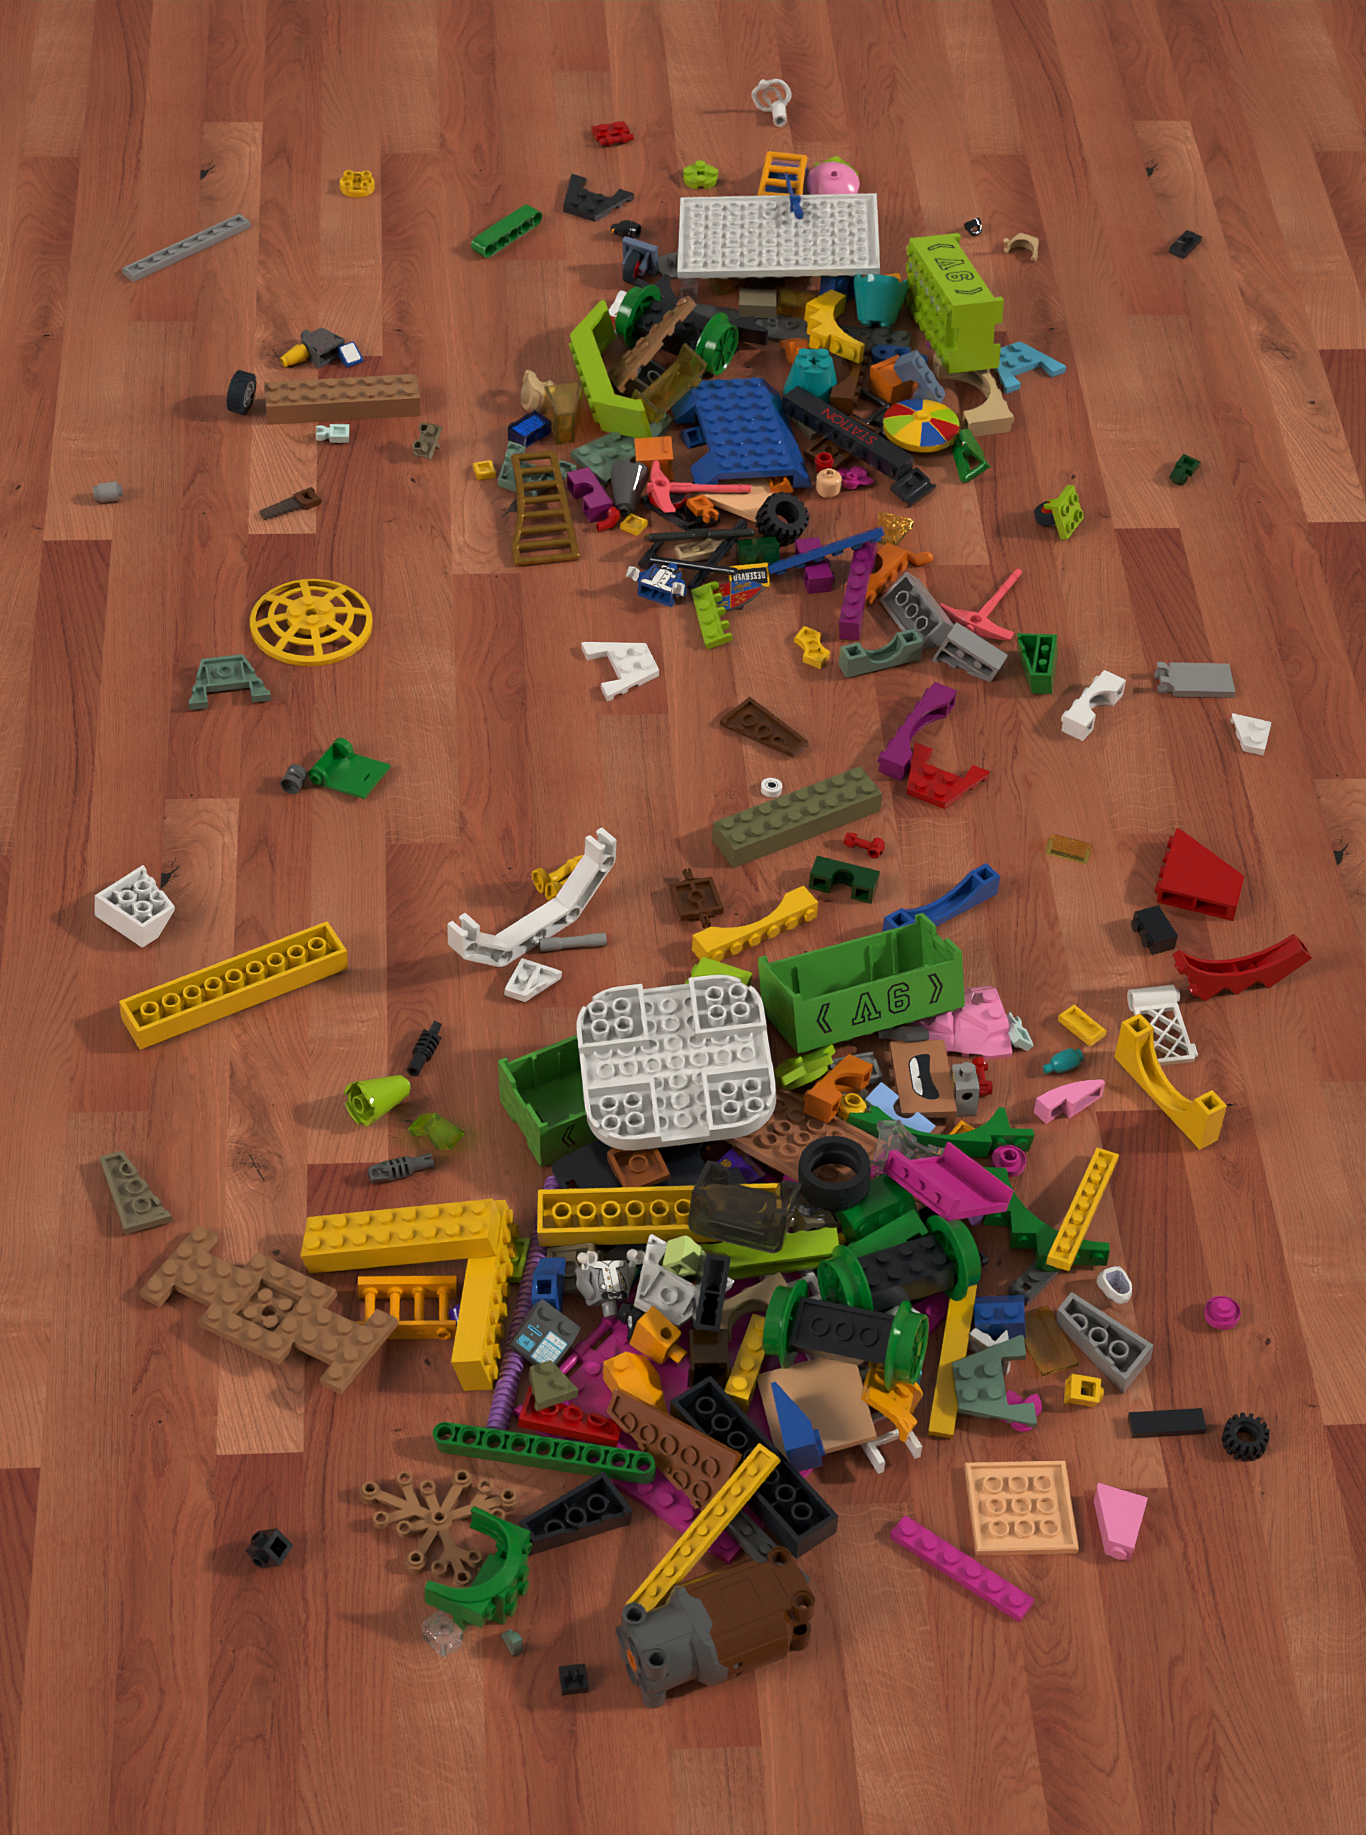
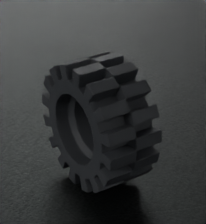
M1241 1413L1240 1417L1235 1414L1225 1424L1222 1446L1224 1449L1228 1448L1227 1454L1231 1455L1234 1453L1233 1458L1236 1460L1240 1456L1244 1462L1247 1461V1457H1249L1250 1462L1255 1461L1256 1457L1259 1459L1262 1453L1264 1454L1266 1451L1270 1431L1266 1429L1267 1424L1265 1422L1260 1423V1417H1257L1256 1420L1253 1419L1254 1414L1249 1413L1248 1417H1246L1245 1413ZM1238 1432L1249 1433L1255 1438V1441L1244 1442L1236 1434Z

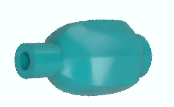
M1068 1048L1052 1056L1050 1063L1043 1065L1042 1068L1045 1074L1053 1071L1065 1073L1077 1068L1080 1062L1084 1061V1057L1080 1049Z

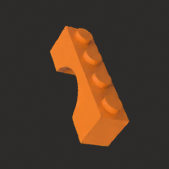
M887 542L877 552L875 568L878 572L870 576L865 608L875 601L876 596L880 592L883 593L890 582H894L901 571L906 569L908 565L907 551Z
M848 1054L843 1060H839L832 1070L827 1071L822 1080L819 1079L811 1090L808 1089L803 1097V1102L805 1103L803 1112L825 1123L831 1121L839 1111L842 1093L840 1092L858 1093L869 1084L873 1064L851 1054Z

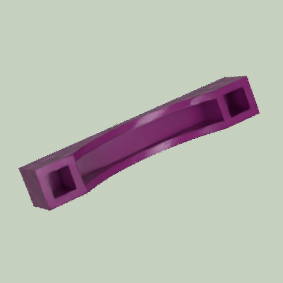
M870 541L862 543V547L854 549L839 618V639L860 640L869 579L875 567L877 557V542L870 543Z
M934 682L930 689L927 688L925 690L922 700L917 701L914 711L907 715L904 725L899 726L894 739L891 738L886 750L880 752L877 760L879 763L878 772L902 781L911 766L912 751L910 742L913 736L927 724L948 716L955 706L957 690Z

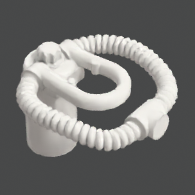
M780 79L761 80L751 93L754 104L763 112L771 111L774 125L783 127L787 123L785 106L791 100L790 88ZM772 84L781 85L787 94L785 100L777 88L769 86ZM765 89L763 91V98L770 107H764L758 101L757 93L760 90ZM774 91L779 100L772 103L770 98L766 96L767 92Z

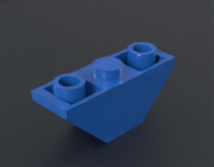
M564 1257L540 1258L533 1274L532 1306L543 1299L562 1313L565 1276Z

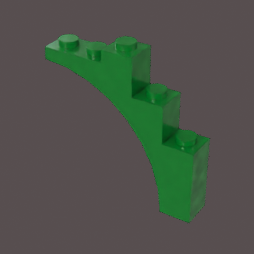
M983 1167L1013 1190L1006 1168ZM1015 1192L1012 1194L1007 1211L984 1215V1226H1008L1009 1248L1034 1250L1035 1268L1046 1272H1060V1269L1046 1264L1048 1254L1059 1231L1032 1214L1019 1200ZM1083 1239L1072 1265L1107 1266L1110 1252L1109 1243Z

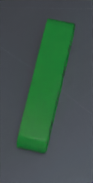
M528 204L523 205L477 235L472 240L471 250L485 258L491 257L536 227L542 220V212Z

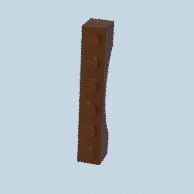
M852 337L865 344L863 361L856 363L843 357V363L848 366L851 373L846 379L832 388L830 406L843 414L853 415L854 407H858V397L861 394L863 378L868 366V357H870L871 346H868V338Z

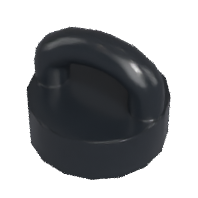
M978 217L966 222L964 228L971 236H978L982 232V222ZM977 227L978 230L973 232L972 229Z

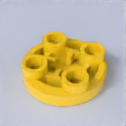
M346 170L339 181V188L346 196L361 198L370 195L374 191L375 181L370 171L353 172Z

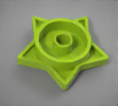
M833 1044L805 1055L784 1060L773 1070L775 1083L787 1090H791L824 1075L829 1070L827 1065L833 1063L831 1056L836 1052Z

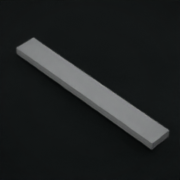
M238 214L123 267L122 274L132 282H135L251 228V222L241 214Z

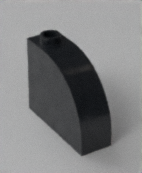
M701 1249L692 1312V1324L696 1329L719 1332L731 1257L725 1252Z

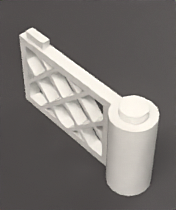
M1174 985L1129 989L1127 993L1128 1006L1133 1011L1134 1016L1140 1013L1149 1014L1154 1017L1150 1024L1154 1028V1033L1160 1036L1157 1042L1154 1041V1048L1166 1054L1164 1058L1158 1059L1160 1066L1194 1062L1195 1057H1198L1195 1043H1190L1177 1003L1180 1001L1179 989L1175 988ZM1173 1011L1175 1018L1171 1021L1164 1017L1162 1013ZM1157 1020L1168 1025L1165 1031L1154 1026ZM1171 1028L1180 1032L1181 1036L1179 1039L1168 1034ZM1163 1038L1174 1044L1170 1050L1160 1044ZM1178 1046L1184 1049L1187 1055L1180 1056L1174 1053V1050Z

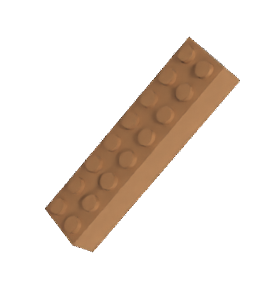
M417 374L264 382L267 425L420 416Z

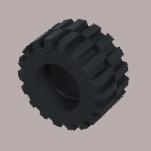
M775 492L767 497L757 511L755 525L759 527L758 532L763 534V537L774 536L778 540L779 546H782V544L789 546L790 543H795V540L801 536L808 526V509L804 507L803 501L798 500L797 496L793 497L788 492L787 494H784V492L777 494ZM777 515L782 516L788 523L781 521Z

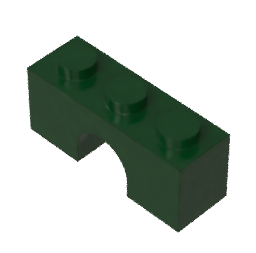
M817 856L810 872L809 889L830 894L831 888L834 885L846 884L852 889L851 899L872 904L878 888L880 871Z

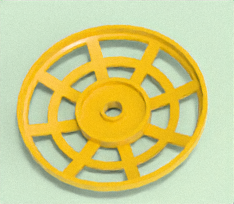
M301 579L279 585L268 591L256 602L250 616V631L253 640L264 653L287 664L308 667L333 664L350 657L367 642L373 626L372 612L369 604L357 591L341 583L324 579ZM319 586H327V587H332V588H336V589L332 590V589H329V588L319 587ZM294 587H299V588H295V589L289 590V591L283 593V594L280 595V596H276V594L280 593L281 591H284V590H287V589H290V588H294ZM310 591H322L327 594L323 597L311 596ZM298 592H302L303 597L294 601L286 598ZM346 592L355 597L365 609L352 607L349 600L342 593ZM337 597L346 607H334L330 601ZM265 601L273 602L269 608L268 617L256 621L257 611ZM279 603L288 606L286 613L274 615ZM336 614H348L343 626L335 621ZM354 614L366 616L365 627L358 637L349 631L354 620ZM287 620L290 628L285 633L278 627L276 622ZM269 624L273 632L281 639L274 647L263 639L258 628ZM330 628L336 630L335 633L320 638V634ZM296 632L311 635L312 639L294 637ZM342 636L352 642L338 651L323 654L322 644L333 642ZM288 642L297 645L313 646L315 656L295 655L282 650Z

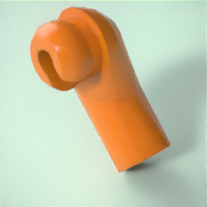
M906 550L908 552L907 561L916 566L929 564L934 559L933 554L929 551L915 554Z

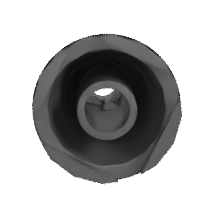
M625 459L614 463L610 474L615 507L620 511L621 515L627 516L636 509L649 479V470L641 462L636 461L635 464Z

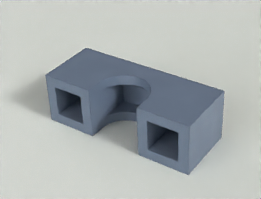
M915 350L899 356L893 369L901 381L913 380L919 384L913 399H926L942 403L945 397L944 389L940 386L934 373L930 371L919 352Z

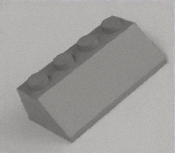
M907 571L879 599L902 631L916 629L923 640L922 651L942 645L954 626L920 579Z

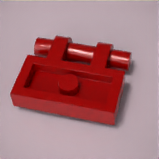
M625 121L592 126V134L600 146H612L614 143L620 142L625 144L628 141L634 140V136L630 134Z

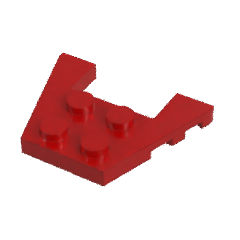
M915 742L906 794L946 809L962 798L966 791L976 788L982 780L986 781L989 778L990 771L972 765L964 778L933 765L926 764L932 755L933 749Z

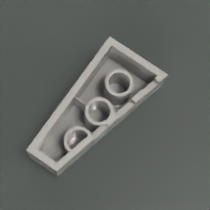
M1073 1292L1070 1293L1058 1308L1056 1324L1124 1394L1151 1360L1154 1345Z

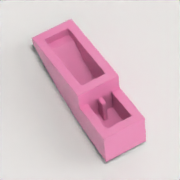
M1102 1079L1086 1080L1048 1091L1036 1098L1034 1114L1046 1124L1062 1113L1070 1119L1102 1097L1105 1082Z

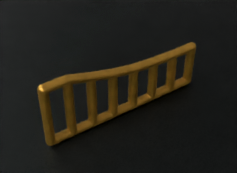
M556 451L513 454L511 462L517 492V518L511 543L514 564L516 566L580 559V551ZM550 459L551 465L520 467V461ZM553 473L555 478L554 480L523 482L522 476ZM557 487L558 494L525 497L524 490ZM560 502L561 504L560 509L525 512V505ZM563 516L565 522L523 527L524 520ZM567 531L568 538L519 543L521 535ZM570 546L572 553L521 558L519 551Z

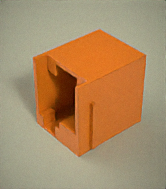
M899 355L872 365L868 388L877 397L891 403V405L913 398L918 383L913 380L902 382L893 369Z
M671 436L634 438L635 463L636 461L641 462L648 468L649 479L647 483H650L651 466L655 460L659 461L660 470L669 481H674Z

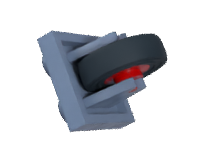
M625 236L622 240L623 281L633 285L634 281L644 274L657 277L659 274L658 247Z

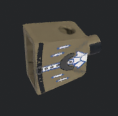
M803 1195L792 1198L784 1214H782V1228L791 1227L794 1233L797 1231L819 1230L824 1227H837L838 1230L841 1224L835 1212L816 1208V1206L806 1201Z

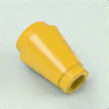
M296 344L280 357V361L284 367L306 361L309 358V353L303 344Z

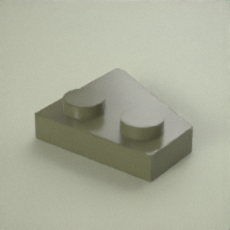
M551 1360L530 1367L529 1378L530 1383H532V1395L535 1397L534 1406L537 1411L578 1396L579 1389Z

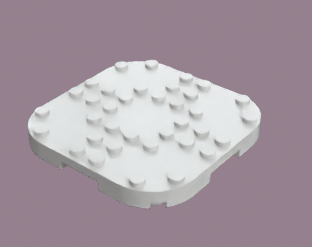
M709 975L689 978V984L649 989H643L642 984L613 987L592 997L593 1001L586 1007H582L576 1025L586 1117L591 1131L603 1143L622 1150H643L738 1138L749 1135L761 1128L773 1114L776 1105V1086L764 1006L758 992L752 986L748 987L741 983L739 978L728 975Z

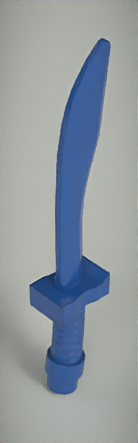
M785 173L786 186L790 195V211L794 212L795 217L800 220L804 215L800 205L801 197L800 195L793 194L788 174Z

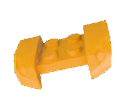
M870 1368L865 1377L860 1399L889 1418L898 1429L899 1439L905 1443L918 1422L912 1414L923 1397V1391L917 1382L914 1385L899 1382L894 1390L889 1391L885 1387L884 1371Z

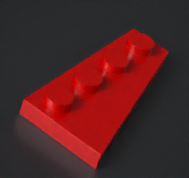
M528 1387L517 1427L617 1448L622 1428L614 1420L595 1412L585 1413L580 1409V1406L573 1403L570 1406L559 1403L537 1411L534 1406L535 1397L532 1395V1387Z

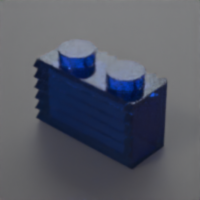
M536 410L525 414L516 422L514 421L508 425V440L525 446V449L551 434V421Z

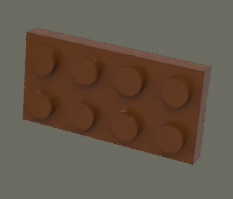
M853 415L848 416L880 436V430ZM823 436L803 452V457L814 463L819 453H830L834 460L831 469L836 471L855 457Z

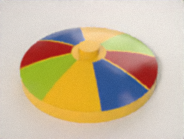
M909 399L892 405L886 411L883 419V431L892 443L903 449L914 452H935L945 449L955 442L959 433V420L950 408L941 403L926 399Z

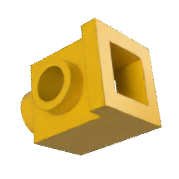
M1071 1374L1066 1379L1064 1404H1076L1094 1408L1102 1401L1104 1388L1101 1387L1100 1378ZM1081 1390L1085 1391L1086 1395H1081Z

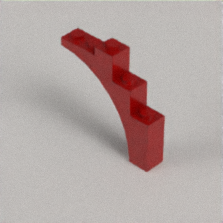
M1295 934L1262 951L1233 959H1200L1190 956L1181 950L1172 954L1176 961L1174 967L1180 975L1185 974L1190 984L1188 986L1189 991L1194 997L1198 996L1204 1002L1224 988L1227 991L1230 989L1236 995L1255 982L1258 984L1263 983L1267 988H1270L1312 959L1304 942Z

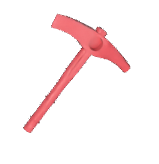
M655 460L651 466L650 483L647 484V493L652 494L654 501L664 513L676 512L671 503L669 493H751V485L669 483V480L660 470L659 461Z
M1015 569L978 613L954 609L943 603L939 606L951 621L961 624L978 636L1010 641L1014 632L997 626L987 617L1001 598L1008 593L1012 585L1018 581L1022 571Z

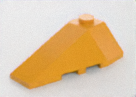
M624 1352L603 1362V1380L612 1394L614 1389L621 1388L668 1414L659 1374L647 1356Z

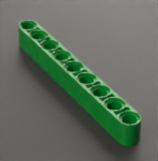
M451 1422L438 1423L433 1429V1438L437 1449L446 1454L588 1476H596L604 1471L609 1479L640 1484L651 1483L656 1477L654 1458L646 1452ZM444 1435L451 1436L447 1440H440L441 1437ZM468 1439H475L473 1443L465 1444ZM492 1443H500L496 1448L489 1447ZM519 1446L525 1447V1449L520 1452L514 1451V1449H516ZM543 1450L550 1451L547 1455H539ZM567 1454L575 1455L572 1459H564ZM592 1458L600 1459L596 1463H589V1460ZM616 1462H624V1463H625V1464H624L623 1466H621V1467H615V1466H613ZM643 1465L650 1467L646 1471L638 1470Z

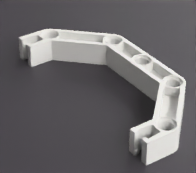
M601 827L596 831L598 841L591 835L585 837V854L554 899L495 936L480 932V925L464 913L459 916L461 928L453 921L447 924L448 945L465 960L497 967L506 966L539 945L540 938H550L577 920L613 867L616 860L617 840Z

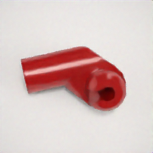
M616 507L608 509L607 514L609 516L606 520L595 523L598 532L613 528L620 518V511Z

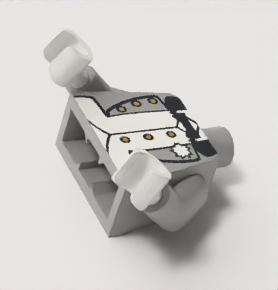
M629 1250L627 1252L629 1263L626 1260L597 1261V1254L595 1252L580 1253L577 1259L582 1265L575 1269L577 1276L576 1287L585 1298L589 1307L602 1306L605 1319L616 1317L618 1313L617 1304L628 1299L631 1285L638 1269L636 1264L643 1263L645 1252L639 1250L637 1253V1250Z

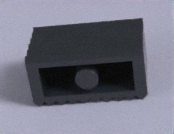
M1159 905L1134 912L1131 926L1133 931L1138 932L1144 948H1148L1152 955L1175 948L1178 935Z

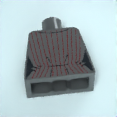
M319 328L313 332L304 330L300 335L302 344L309 353V358L307 359L317 369L337 359L338 347L345 344L344 338L324 328Z

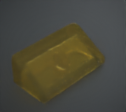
M1052 834L1048 840L1046 854L1087 864L1093 845Z

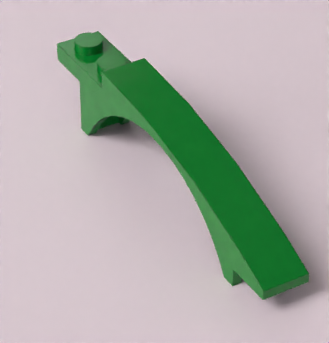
M870 1106V1113H849L847 1119L849 1124L886 1144L943 1155L947 1142L953 1144L969 1157L987 1158L989 1151H995L998 1147L1006 1145L1015 1146L1022 1151H1029L1035 1137L1033 1129L1010 1128L1005 1107H998L991 1119L982 1126L972 1131L952 1135L926 1133L907 1127L892 1119L878 1106Z

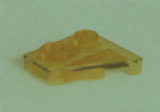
M879 511L878 527L883 526L885 534L881 537L882 540L878 541V544L885 545L888 542L897 546L913 527V519Z

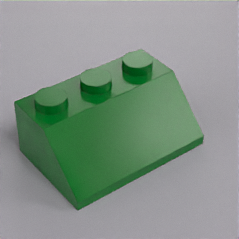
M885 1173L870 1179L867 1195L863 1198L862 1202L848 1210L836 1211L847 1243L863 1239L913 1209L920 1217L913 1195Z

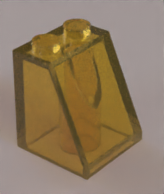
M582 381L545 386L544 418L555 445L573 443L582 414Z

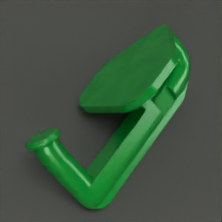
M963 429L959 431L960 434L953 444L952 452L959 478L963 483H967L988 468H991V466L985 461L983 451L971 431ZM971 454L981 463L972 470H970L967 459Z

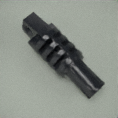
M434 1020L429 1031L423 1029L412 1050L413 1058L407 1068V1072L410 1075L418 1076L424 1064L430 1061L442 1039L441 1036H438L442 1026L441 1023Z

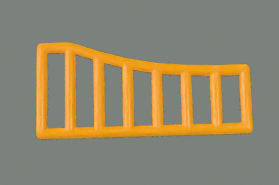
M768 151L765 156L757 196L789 195L766 192L767 185L787 187L785 180L768 178L769 172L797 175V181L790 180L791 187L796 188L795 195H803L807 156ZM772 159L798 161L800 163L799 168L771 165Z

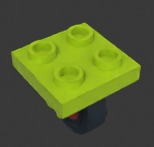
M1067 485L1058 498L1048 499L1039 504L1034 510L1035 519L1038 524L1057 526L1060 540H1068L1083 519V511L1081 510L1078 501L1079 497L1074 485Z

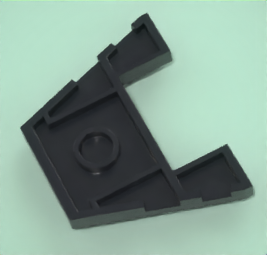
M571 174L563 212L596 222L610 214L613 208L622 207L623 203L627 200L631 202L634 199V193L619 189L612 198H609L603 194H596L584 189L586 178Z
M648 495L641 497V503L685 531L687 529H698L716 524L721 519L719 509L714 506V509L719 513L718 520L715 521L710 517L709 523H705L703 516H696L686 506V503L683 507L677 509L676 512L664 513L660 508L650 503Z

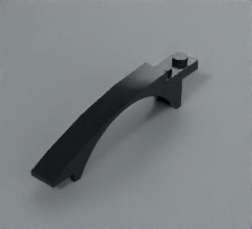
M665 273L654 285L660 290L661 302L676 307L679 300L672 291L670 275ZM639 278L634 281V287L638 286L644 289L646 286L651 285ZM694 311L690 312V314L698 316L707 321L711 319V317L698 314ZM749 316L740 319H729V324L736 326L738 329V341L766 345L768 343V329L756 324V317Z

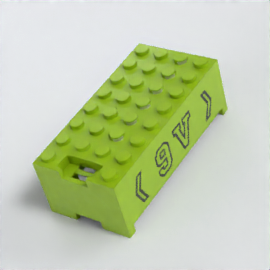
M960 234L909 238V245L906 248L908 256L906 272L908 274L907 279H905L909 281V289L904 304L908 307L910 315H913L915 323H918L926 340L931 344V348L936 352L937 358L941 360L942 366L946 368L949 374L999 368L1001 345L1000 343L994 344L995 324H1000L1003 320L1004 299L992 295L960 247Z

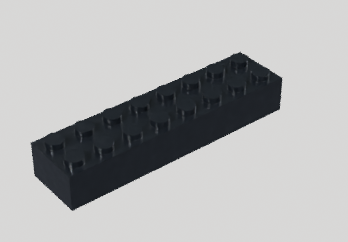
M711 1376L670 1400V1415L742 1454L738 1468L759 1443L779 1457V1464L746 1504L785 1548L790 1551L795 1559L837 1532L838 1515Z

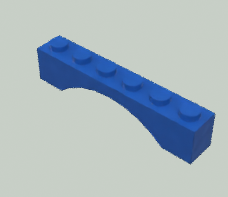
M985 863L970 871L958 885L938 900L915 909L901 908L884 917L882 932L915 923V915L924 913L937 927L998 894L1000 875Z

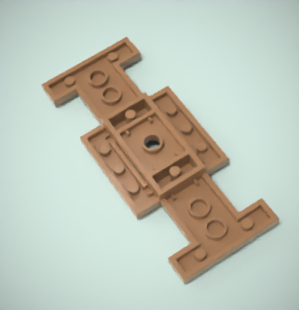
M199 1225L139 1291L141 1299L158 1307H161L174 1291L208 1306L209 1308L198 1320L199 1327L278 1365L284 1361L290 1352L296 1354L298 1350L330 1364L329 1368L320 1378V1385L342 1395L398 1325L396 1317L379 1309L374 1311L363 1326L328 1310V1306L337 1297L336 1289L257 1252L243 1269L209 1254L208 1252L219 1240L218 1235ZM266 1312H275L273 1316H263Z

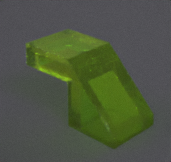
M437 1113L420 1114L408 1127V1131L412 1136L427 1135L436 1150L452 1149L465 1134L462 1129Z

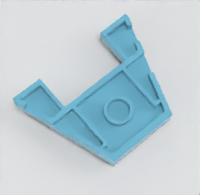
M1019 341L1000 348L999 368H994V370L998 373L999 381L1003 384V390L1007 394L1020 389L1021 383L1014 377L1018 374L1041 367L1051 377L1065 373L1066 366Z

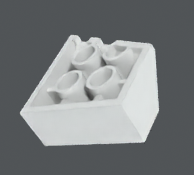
M144 865L95 895V916L142 948L160 936L175 910V906L166 894L158 889L153 877H149Z

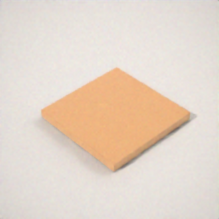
M767 477L718 480L719 485H751V493L696 492L691 493V497L704 494L714 506L756 522L755 516L767 497L773 493L771 492Z
M819 1357L791 1365L789 1369L779 1368L758 1375L757 1381L773 1444L787 1460L788 1457L784 1447L771 1386L773 1382H776L809 1418L813 1430H819L825 1454L877 1440L869 1406L860 1399L863 1384L857 1365Z
M1066 1461L965 1463L964 1470L975 1556L1078 1554L1079 1547Z

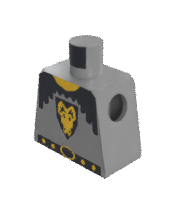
M969 1062L951 1065L950 1075L957 1109L956 1117L977 1116L979 1083L975 1065ZM964 1093L967 1096V1100L962 1099Z

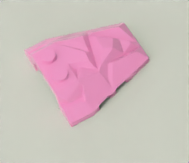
M988 985L964 989L965 1007L909 1023L910 1027L923 1026L928 1030V1040H944L947 1054L949 1051L961 1052V1057H969V1053L983 1055V1058L987 1060L1012 1057L1011 1039L1008 1034L1009 1021L997 989Z

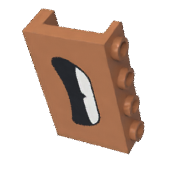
M944 1040L890 1042L889 1051H885V1064L890 1067L888 1069V1082L893 1085L891 1090L899 1096L895 1103L896 1105L893 1107L895 1113L902 1118H911L918 1111L925 1118L944 1117L945 1126H955L957 1109Z

